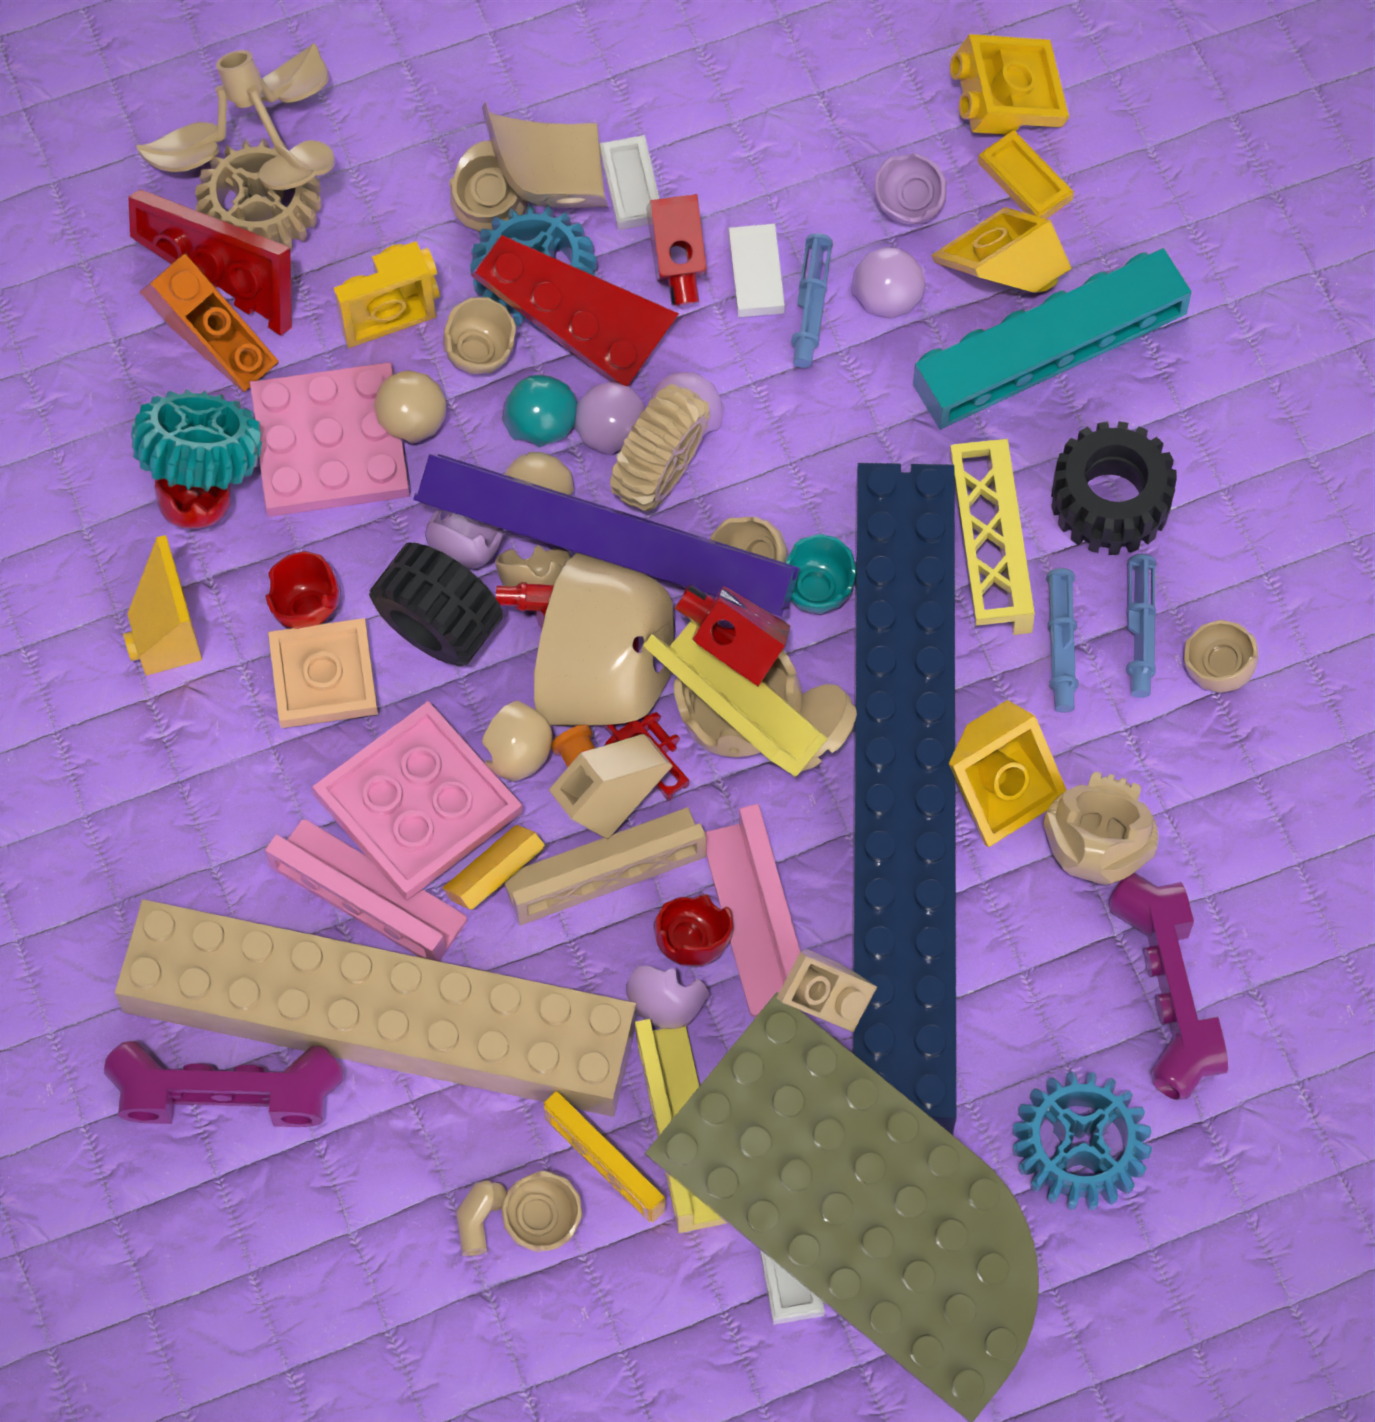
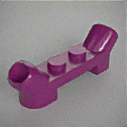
M1133 873L1119 882L1109 900V908L1113 915L1147 935L1150 947L1144 948L1146 968L1150 977L1157 976L1161 994L1156 995L1158 1016L1162 1025L1169 1024L1173 1038L1152 1069L1151 1079L1155 1088L1173 1100H1183L1191 1096L1202 1077L1226 1074L1228 1072L1227 1050L1219 1017L1198 1020L1178 941L1189 938L1194 923L1189 899L1183 883L1178 882L1157 887L1140 875Z
M126 1041L118 1045L108 1054L104 1064L105 1076L120 1091L118 1116L124 1120L137 1123L172 1124L174 1104L269 1107V1114L274 1127L317 1126L323 1121V1098L343 1081V1069L324 1047L312 1045L283 1072H265L264 1068L255 1065H238L234 1067V1071H214L213 1067L198 1063L186 1064L183 1066V1070L162 1069L136 1041Z

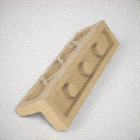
M686 807L615 833L609 839L602 838L520 868L503 884L521 926L706 858V835L701 823L695 825L689 808Z

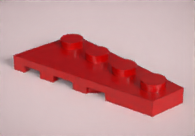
M142 189L128 196L130 237L170 264L183 254H186L215 288L219 287L235 298L234 306L248 315L254 311L269 320L267 327L280 336L292 328L291 250L289 246Z
M503 235L496 240L471 275L608 381L624 386L629 385L679 315V313Z

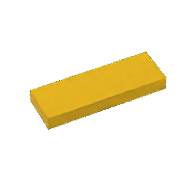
M557 1090L544 1102L545 1120L648 1222L654 1223L666 1211L665 1197Z

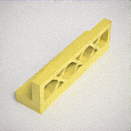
M1008 438L950 445L975 625L1011 622L1013 635L1032 633L1035 612ZM987 456L988 473L981 482L964 471L963 458ZM966 485L973 489L969 496L967 495ZM980 495L992 502L994 506L995 516L988 525H985L970 514V507ZM973 529L980 533L975 540ZM987 538L1000 547L1002 560L994 569L979 560L976 555V551ZM979 572L987 577L982 583L980 582ZM993 583H996L1006 590L1009 607L985 610L983 594Z
M691 620L670 646L654 635L649 637L643 647L770 761L797 777L828 739L763 680L759 686L753 684L692 640L698 625L696 622Z
M650 1019L635 1022L636 1042L658 1138L698 1089L699 1082L686 1026L678 1029H659L653 1031ZM665 1172L678 1234L727 1223Z

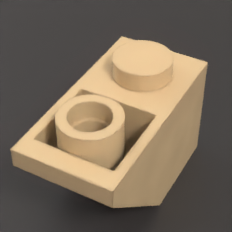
M642 734L580 753L549 788V791L572 820L609 839L671 769L672 764L648 736Z
M805 949L799 953L776 999L854 1032L877 986L843 964Z

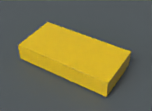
M1015 130L1009 132L978 155V164L1025 213L1047 219L1073 200L1074 191Z
M515 825L443 886L442 889L452 902L473 910L543 850L545 845L536 832Z

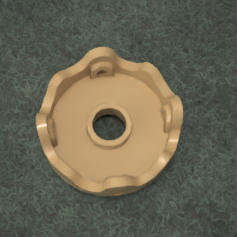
M782 650L763 678V681L800 713L802 687L792 662L785 651ZM679 678L675 679L674 695L684 725L696 743L709 752L727 757H744L760 753L755 746Z

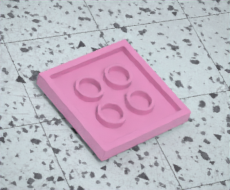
M391 362L250 382L254 419L260 422L259 430L261 431L260 441H262V448L259 459L265 508L268 517L410 497L402 439L391 436L378 423L373 406L379 386L393 375Z
M429 701L312 786L315 798L406 901L522 814V804Z

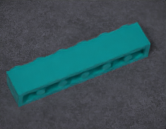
M1164 248L1151 254L1147 252L1137 254L1128 260L1123 267L1110 273L1106 271L1096 273L1087 279L1084 285L1069 292L1064 290L1055 292L1047 297L1041 305L1026 312L1025 310L1014 311L1006 316L1000 324L985 331L983 329L971 331L959 343L944 350L936 348L928 351L915 363L913 387L937 427L941 430L1187 315L1192 291Z

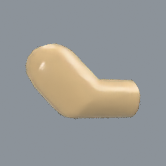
M489 1180L474 1184L458 1207L456 1217L463 1256H476L487 1252L483 1221L491 1210L498 1211L502 1207L503 1200L507 1195L506 1189L502 1184L491 1183Z

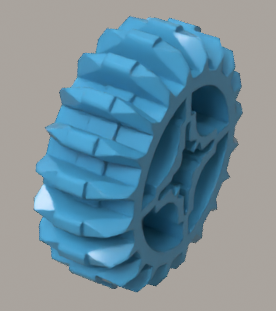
M529 204L524 215H518L511 208L508 212L507 221L494 216L491 222L492 230L481 229L479 234L480 243L474 244L472 248L471 275L501 235L555 258L556 251L560 250L569 259L571 266L595 276L594 272L597 268L596 256L593 253V242L590 240V237H584V228L581 224L571 225L570 217L566 212L557 218H553V210L549 205L542 214H535L534 208ZM473 280L474 290L477 295L489 297L505 305L509 313L513 314L516 325L519 327L526 318L479 281Z
M1071 1071L1067 1073L1065 1087H1062L1059 1081L1052 1077L1046 1083L1047 1093L1037 1088L1033 1089L1030 1094V1100L1033 1105L1021 1104L1018 1116L1024 1122L1015 1123L1012 1134L1021 1139L1014 1143L1012 1148L1013 1155L1026 1158L1019 1165L1018 1170L1020 1174L1029 1175L1036 1172L1037 1174L1031 1182V1189L1036 1192L1045 1185H1048L1050 1191L1047 1200L1050 1204L1058 1200L1060 1193L1069 1196L1067 1208L1070 1210L1076 1209L1079 1197L1085 1198L1088 1209L1092 1211L1097 1209L1099 1194L1110 1205L1117 1202L1118 1193L1116 1188L1129 1194L1135 1186L1132 1177L1142 1178L1146 1171V1166L1140 1160L1150 1158L1152 1147L1142 1142L1150 1138L1151 1127L1145 1124H1137L1145 1115L1144 1108L1133 1107L1128 1109L1127 1107L1132 1100L1133 1094L1130 1090H1127L1118 1097L1114 1095L1116 1081L1113 1078L1106 1081L1104 1088L1095 1086L1097 1077L1094 1072L1088 1073L1085 1084H1079L1076 1074ZM1084 1106L1097 1111L1091 1115L1081 1116L1075 1114L1067 1107ZM1046 1120L1054 1126L1053 1133L1061 1142V1145L1057 1148L1056 1155L1051 1159L1046 1155L1040 1139V1128ZM1112 1123L1117 1127L1123 1142V1156L1118 1162L1109 1155L1111 1149L1103 1140L1108 1126ZM1094 1131L1090 1145L1084 1142L1078 1147L1075 1145L1069 1151L1074 1136L1081 1139L1085 1135L1089 1136ZM1081 1165L1088 1167L1095 1174L1101 1172V1174L1078 1176L1066 1171L1073 1166Z

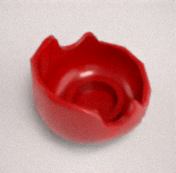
M155 479V494L159 510L163 517L175 526L186 529L205 528L217 523L231 505L229 484L226 489L211 486L207 492L201 487H191L188 490L185 485L176 484L169 486L167 479Z
M308 551L289 554L269 570L270 591L269 594L265 595L270 612L282 626L301 629L325 623L337 608L340 598L339 583L333 569L322 555Z
M707 894L693 898L678 897L664 903L653 924L657 946L660 951L674 963L693 968L702 967L716 961L729 944L734 929L730 908L727 906L723 909L718 908L712 903Z

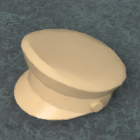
M490 140L480 141L467 149L458 162L454 177L450 179V204L454 215L465 226L480 232L481 229L492 230L491 222L494 216L507 221L508 212L511 208L518 215H522L529 203L521 199L506 181L499 168Z

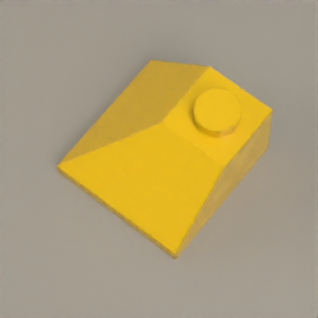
M1007 207L1002 208L931 254L934 262L1033 293L1043 292L1057 284L1058 277L1072 269L1051 220Z
M166 535L156 537L127 613L132 631L123 633L131 662L140 659L146 676L202 660L180 578Z
M1009 700L1002 702L966 725L949 762V766L982 841L987 847L992 846L1046 812L1053 801L1061 793L1067 791L1035 715Z

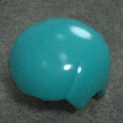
M530 375L516 383L505 399L502 421L509 435L514 440L524 439L534 443L537 447H543L546 444L549 445L563 440L573 429L578 402L571 388L561 380L548 375Z
M823 534L802 538L794 544L785 563L800 567V571L790 602L800 610L823 614L840 607L850 596L856 579V564L851 549L838 538Z

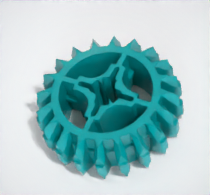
M188 389L183 394L167 391L165 398L153 396L150 403L142 404L140 412L136 414L131 432L133 458L140 462V469L151 471L153 479H167L169 486L181 484L185 485L188 490L191 487H201L207 492L211 486L226 489L229 482L241 484L243 477L252 475L253 469L257 465L258 457L261 456L260 422L253 419V411L241 409L239 401H226L223 394L215 397L207 395L205 390L201 394L191 393Z

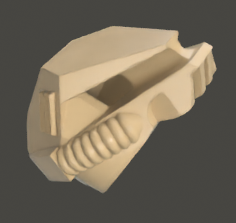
M1094 772L1090 777L1088 786L1082 784L1065 791V793H1061L1053 801L1047 810L1043 825L1054 857L1069 875L1108 885L1127 878L1155 856L1158 845L1157 825L1154 816H1152L1145 803L1138 801L1141 792L1139 784L1132 783L1131 786L1125 778L1117 780L1115 775L1109 774L1108 777H1102V773Z

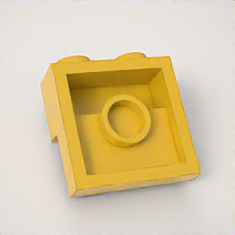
M969 34L958 50L952 55L950 75L954 80H960L963 92L959 100V113L963 119H969L972 133L1007 135L1012 130L1017 131L1020 125L1062 127L1069 119L1051 40Z
M417 241L406 245L395 244L389 246L380 254L372 256L374 274L351 277L342 285L333 288L341 332L348 349L436 318L434 299L440 298V292L434 275H437L436 266L428 247L420 250Z

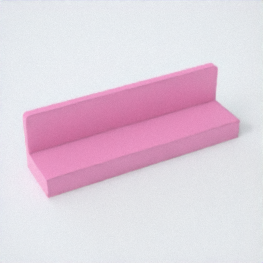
M759 804L739 808V824L704 832L706 835V857L720 908L723 909L727 906L732 911L734 929L730 944L749 1013L752 1017H756L776 992L779 993L800 953Z
M301 820L287 840L276 834L265 849L270 868L417 957L440 962L467 923V918L463 913L423 889L406 901L366 855L308 820Z

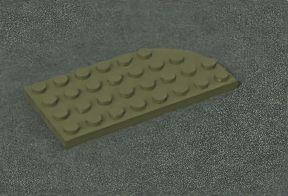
M776 992L644 1155L965 1420L974 1422L1017 1365L1027 1345L1035 1320L1039 1292L1038 1261L1034 1241L1025 1216L1006 1184L979 1156L803 1012L776 999L778 992Z

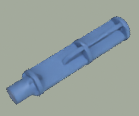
M822 233L810 234L805 240L806 246L797 302L798 306L803 308L800 332L794 333L791 338L792 346L795 348L793 364L800 368H808L812 365L813 350L819 346L820 328L833 240L828 235ZM810 248L812 249L809 274L808 278L805 279L808 252ZM824 251H827L824 279L820 280Z
M1136 554L1127 561L1128 630L1134 633V661L1127 664L1126 672L1131 676V695L1144 698L1151 695V677L1156 672V560L1148 554ZM1132 569L1135 570L1134 602H1132ZM1149 570H1151V604H1149Z
M1056 568L1048 572L1046 576L1050 589V621L1048 622V630L1051 632L1052 679L1049 681V687L1054 692L1055 710L1065 713L1075 709L1074 692L1079 687V680L1075 677L1074 631L1077 629V622L1074 620L1073 582L1075 581V574L1066 568Z

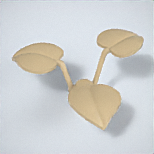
M312 43L308 48L264 78L260 77L258 68L255 66L252 54L249 51L238 50L222 56L216 63V68L223 84L215 88L218 96L217 126L208 122L193 123L179 128L152 143L136 145L142 158L160 170L183 172L197 168L210 161L212 156H216L219 153L217 142L222 141L226 137L227 99L234 102L235 106L239 108L254 105L276 151L280 155L262 165L258 174L261 183L273 190H285L303 185L312 180L315 175L320 176L333 169L335 165L333 152L325 143L313 140L304 141L288 151L284 147L262 101L273 103L279 99L282 102L292 103L315 94L328 82L329 73L315 43Z

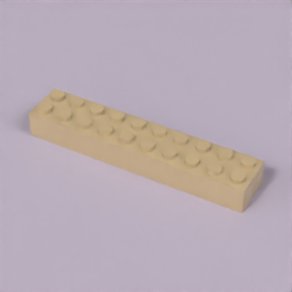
M144 899L141 901L115 990V996L124 1013L307 1051L312 1045L322 1046L335 1058L545 1102L557 1090L575 1109L615 1117L635 1034V1022L637 1021L636 1003Z

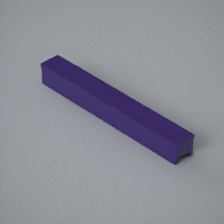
M429 454L418 493H415L413 499L417 502L688 587L692 584L701 591L717 596L724 586L769 613L780 617L789 615L791 609L789 604L800 567L445 455L438 454L436 456Z

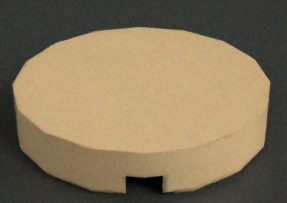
M825 684L811 688L802 694L800 714L828 738L802 771L819 765L822 761L818 756L822 755L827 749L832 754L837 751L852 731L857 715L856 707L851 703L853 700L838 685Z

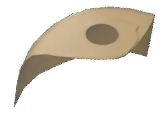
M484 103L482 110L499 168L508 184L521 199L540 207H547L549 205L552 208L608 206L604 194L597 123L557 124L520 120L489 113L487 103Z
M577 552L565 563L555 581L547 607L534 670L535 708L548 721L549 725L622 724L638 720L650 712L671 675V671L663 665L660 672H655L653 655L643 646L642 652L637 653L632 645L634 639L638 636L643 637L644 645L651 635H654L669 646L674 642L673 605L667 590L656 580L641 572Z

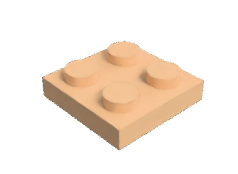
M365 618L320 624L301 629L291 628L268 632L278 718L281 728L378 715Z

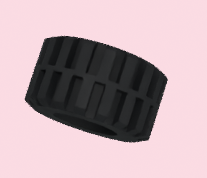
M1108 421L1097 423V428L1094 432L1089 427L1080 430L1077 440L1070 438L1065 444L1064 452L1059 454L1056 463L1051 497H1053L1051 505L1053 515H1059L1058 526L1063 532L1072 530L1070 540L1077 545H1080L1083 540L1088 542V550L1095 553L1099 552L1100 547L1108 548L1109 555H1119L1121 547H1126L1129 553L1139 550L1141 540L1147 545L1156 538L1157 530L1162 531L1167 523L1176 490L1177 472L1172 469L1174 460L1170 452L1162 453L1164 443L1157 436L1149 440L1147 438L1148 430L1138 426L1136 431L1127 429L1129 424L1127 422L1118 421L1117 428H1109ZM1102 475L1120 476L1130 481L1138 490L1139 495L1127 501H1109L1095 494L1089 487L1088 482Z
M408 542L401 548L369 590L370 599L378 613L400 636L429 656L457 666L467 665L503 618L502 609L489 588L475 574L449 555L430 546L415 542Z

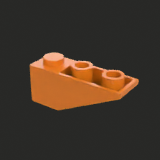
M183 254L140 291L141 295L171 329L243 393L251 387L250 382L258 381L279 362L186 254Z

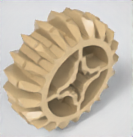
M264 137L258 147H251V144L244 138L241 150L235 151L227 145L224 151L226 158L222 159L212 156L210 161L211 169L201 170V184L196 186V211L289 246L290 250L293 247L291 239L305 242L307 237L306 228H315L317 222L316 213L320 212L322 206L319 196L321 192L320 183L315 176L309 182L292 188L295 193L291 203L286 208L281 202V199L284 197V190H273L265 187L258 175L264 163L280 156L275 147H269V142ZM231 190L235 193L236 198L232 201L233 207L226 212L222 205L225 197Z
M671 383L658 391L655 398L650 399L646 409L641 411L628 437L623 441L624 445L616 456L617 462L612 468V476L610 478L611 491L619 496L621 501L631 507L649 512L662 504L665 497L670 495L676 483H679L682 474L688 469L692 457L696 454V449L703 440L702 435L708 427L707 421L710 418L709 403L699 398L700 395L688 388Z

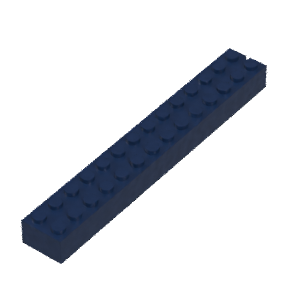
M858 463L855 507L854 706L856 707L857 715L854 722L852 971L877 986L854 1032H851V1053L953 1135L957 1118L955 777L949 762L955 751L954 464H911L910 472H901V463Z

